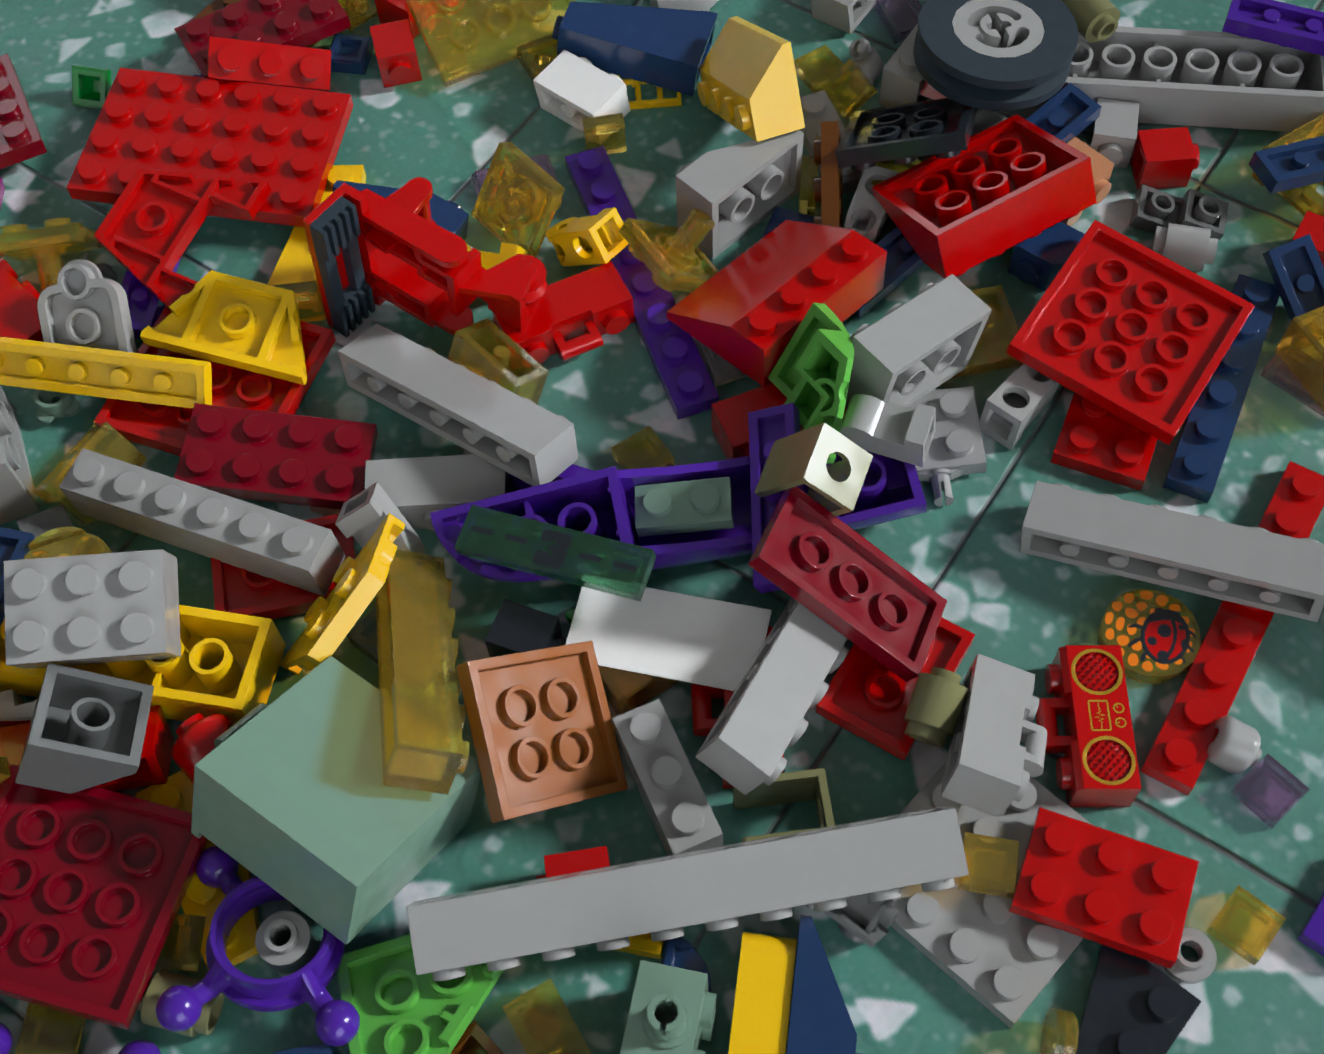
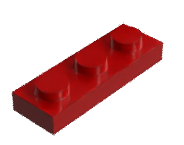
M211 36L208 38L207 78L330 91L331 50Z

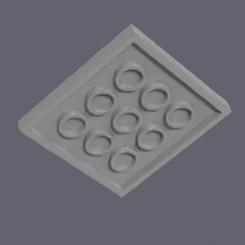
M945 762L900 814L941 806L956 808L969 875L955 877V887L945 890L923 892L921 884L900 887L901 896L894 898L892 906L898 909L899 913L890 926L1011 1029L1084 939L1009 912L1036 813L1041 807L1088 824L1091 823L1033 777L1029 779L1028 787L1020 802L1012 800L1003 816H992L941 797L946 767Z

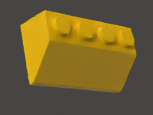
M738 16L729 18L699 68L701 82L697 83V91L702 105L707 106L709 110L756 142L805 128L791 42Z

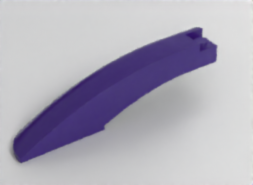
M867 451L873 455L855 508L853 512L836 517L853 530H858L926 513L927 504L915 465ZM836 454L834 463L842 461L843 459ZM750 456L668 467L617 470L616 466L431 512L430 516L441 544L460 565L479 576L501 582L561 580L633 572L613 567L615 561L637 566L635 572L737 557L752 554ZM730 477L734 528L645 537L638 536L635 526V486ZM803 484V492L807 494L809 486ZM475 525L494 530L493 535L471 531L472 526ZM548 529L572 536L569 550H564L567 552V555L560 569L534 564L532 561L536 550L548 552L550 556L553 554L552 551L547 549L549 544L556 545V542L540 540L544 530ZM507 533L527 538L528 540L526 544L504 538ZM580 552L602 557L600 563L578 557Z

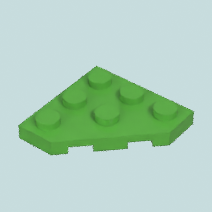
M410 934L344 954L337 971L341 1000L351 1003L358 1011L360 1017L359 1030L356 1036L348 1043L350 1054H451L504 970L488 971L487 963L465 966L466 975L450 980L433 981L432 973L416 975Z

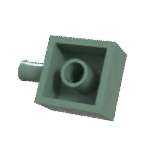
M640 960L620 1054H706V1051L699 1050L701 1039L711 1041L717 1007H715L717 994L708 992V974Z

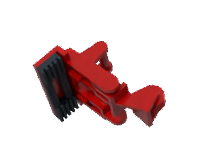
M423 177L409 180L403 187L386 198L367 188L359 191L344 182L302 220L327 324L346 338L350 335L349 329L351 331L356 330L355 323L361 325L363 323L362 317L365 319L369 317L368 310L373 313L376 310L375 304L381 306L385 301L397 306L432 328L438 326L452 335L465 334L470 331L474 323L473 312L468 306L477 297L488 303L489 310L522 332L527 327V320L536 301L541 299L546 292V268L536 257L516 254L486 270L481 265L480 251L474 247L467 251V245L460 236L438 226L432 219L430 199L433 196V187L431 182Z

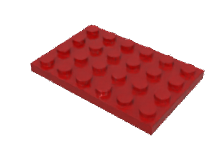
M120 68L66 188L72 199L115 204L138 168L191 172L193 177L214 179L216 175L232 176L234 181L251 182L252 178H262L268 181L272 190L253 220L218 205L213 206L208 216L304 227L302 220L320 205L328 182L329 171L333 167L354 106L351 94Z

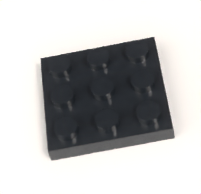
M941 98L855 111L836 149L838 168L851 166L852 170H865L875 166L876 162L893 160V163L898 165L908 164L916 161L918 156L935 154L936 158L940 159L955 157L962 150H967L977 108L963 105L949 98Z

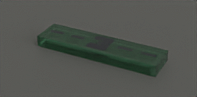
M471 505L454 547L457 553L462 556L640 602L657 557L653 549L476 505Z

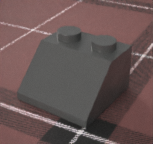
M48 663L35 703L15 783L71 794L137 773L154 686Z

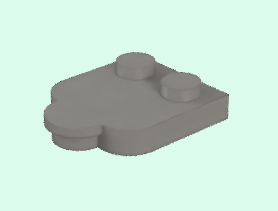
M77 259L68 262L58 274L57 285L45 288L38 298L37 309L43 342L137 353L127 295L123 287L112 279L103 278L99 268L88 260Z

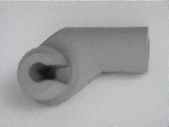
M860 38L852 42L849 47V53L852 56L851 61L858 72L851 82V88L859 95H866L881 74L883 62L875 48L870 46L869 41Z

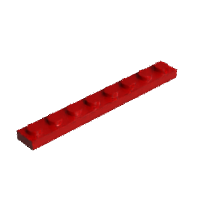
M1290 461L1257 527L1290 537L1309 538L1324 506V476ZM1221 601L1140 772L1187 796L1190 794L1208 758L1209 744L1216 739L1219 733V729L1215 728L1216 722L1221 717L1227 716L1274 612L1229 601Z

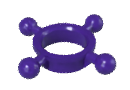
M215 845L205 849L197 860L196 874L204 885L211 888H220L226 896L214 913L207 937L206 961L209 971L203 979L191 987L176 985L168 988L161 994L155 1009L159 1023L170 1031H185L198 1021L202 1012V1006L222 993L239 1006L261 1012L287 1010L307 1002L316 1014L314 1027L318 1038L323 1043L330 1046H342L349 1043L359 1030L360 1017L358 1011L347 1001L334 1000L325 988L334 978L341 965L345 944L323 928V937L317 952L306 965L296 972L275 979H260L239 971L226 956L227 940L236 922L245 913L258 905L271 901L288 900L258 877L243 882L238 876L239 862Z

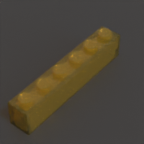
M400 549L396 550L394 558L390 563L385 583L375 595L383 785L448 795L456 773H464L469 758V742L462 740L466 710L464 705L458 703L461 689L458 672L455 670L458 639L452 638L451 633L455 621V609L449 607L448 604L451 596L452 580L446 578L444 558Z

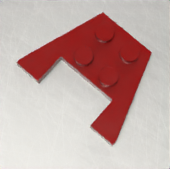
M138 168L95 232L94 237L106 251L171 311L169 306L182 295L190 293L197 281L172 270L213 206L218 205L253 220L272 189L268 181L262 178H252L251 182L234 181L232 176L216 175L214 179L193 177L191 172Z

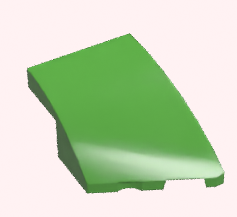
M813 303L768 376V379L787 397L784 404L794 403L800 411V424L804 427L803 430L826 423L840 433L854 360V347L846 328L826 304ZM830 454L826 464H833L836 454Z

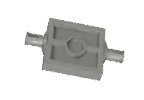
M973 386L934 389L908 406L915 409L916 404L920 403L936 407V431L924 466L919 467L915 465L919 480L932 483L934 504L936 506L942 507V490L945 506L951 505L954 502L950 480L965 474L986 472L987 462Z

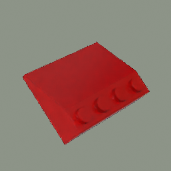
M1017 114L970 137L967 150H962L959 155L945 159L933 156L872 187L875 198L922 261L944 279L951 274L955 277L960 276L981 262L1001 255L1010 247L1028 238L1038 236L1043 230L1064 219L1072 218L1080 211L1097 203L1091 158Z
M785 220L668 310L666 316L671 322L764 387L770 382L768 376L813 303L826 304L838 319L844 322L883 290L887 251L852 229Z

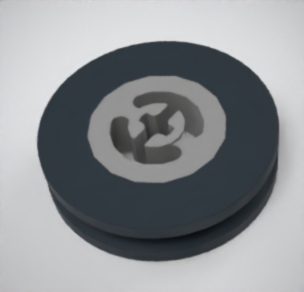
M926 0L919 14L913 56L917 69L926 82L947 98L977 109L992 111L1020 110L1048 100L1062 88L1067 80L1078 44V27L1073 14L1061 0Z

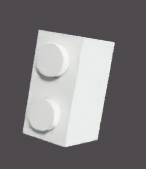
M565 49L533 80L542 109L599 142L631 111L626 92L627 88L621 78L615 74H608L600 70L584 57L579 58Z

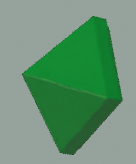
M71 65L72 105L102 109L111 89V70Z

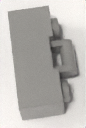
M977 654L961 683L962 686L968 689V693L954 735L950 739L941 797L992 816H1003L1012 800L1017 802L1022 800L1030 777H1038L1043 773L1047 730L1043 726L1032 723L1039 705V698L1033 696L1036 674ZM1020 742L1025 743V746H1021Z

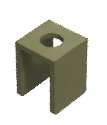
M821 423L774 442L755 489V494L759 497H765L806 484L809 486L807 495L833 515L839 516L853 512L873 455L826 423ZM832 453L839 455L843 459L826 466L827 459Z
M825 768L781 773L770 786L762 783L747 795H744L733 786V807L735 810L815 800L819 828L835 826ZM819 828L796 830V831H788V832H780V833H772V834H764V835H756V836H748V837L742 838V842L752 841V840H758V839H763V838H769V837H774V836H780V835H785V834H791V833H796V832L808 831V830L819 829Z

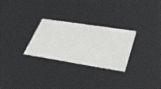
M585 577L565 645L593 641L599 666L735 691L765 642L772 610Z

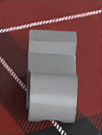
M878 166L865 169L849 207L843 228L852 229L877 244L881 239L884 226L888 223L890 217L873 195L872 187L874 185H872V180L885 181L899 174V172Z
M1023 364L986 400L979 421L981 432L1009 450H1012L1021 439L1023 431L1049 404L1058 389L1059 383Z
M857 394L850 399L840 433L866 451L923 467L936 431V407L917 403L914 409L891 402L885 403L870 395Z
M376 482L343 503L335 525L346 538L353 536L363 548L388 513L404 522V530L393 542L398 547L390 563L387 575L388 578H395L425 559V549L415 530L380 484Z

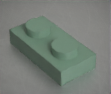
M730 477L635 486V526L638 536L645 537L734 528Z

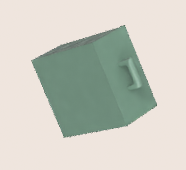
M329 656L270 705L267 706L264 703H260L214 740L216 748L195 764L191 833L198 838L202 835L347 945L469 823L481 778L478 760L338 660Z

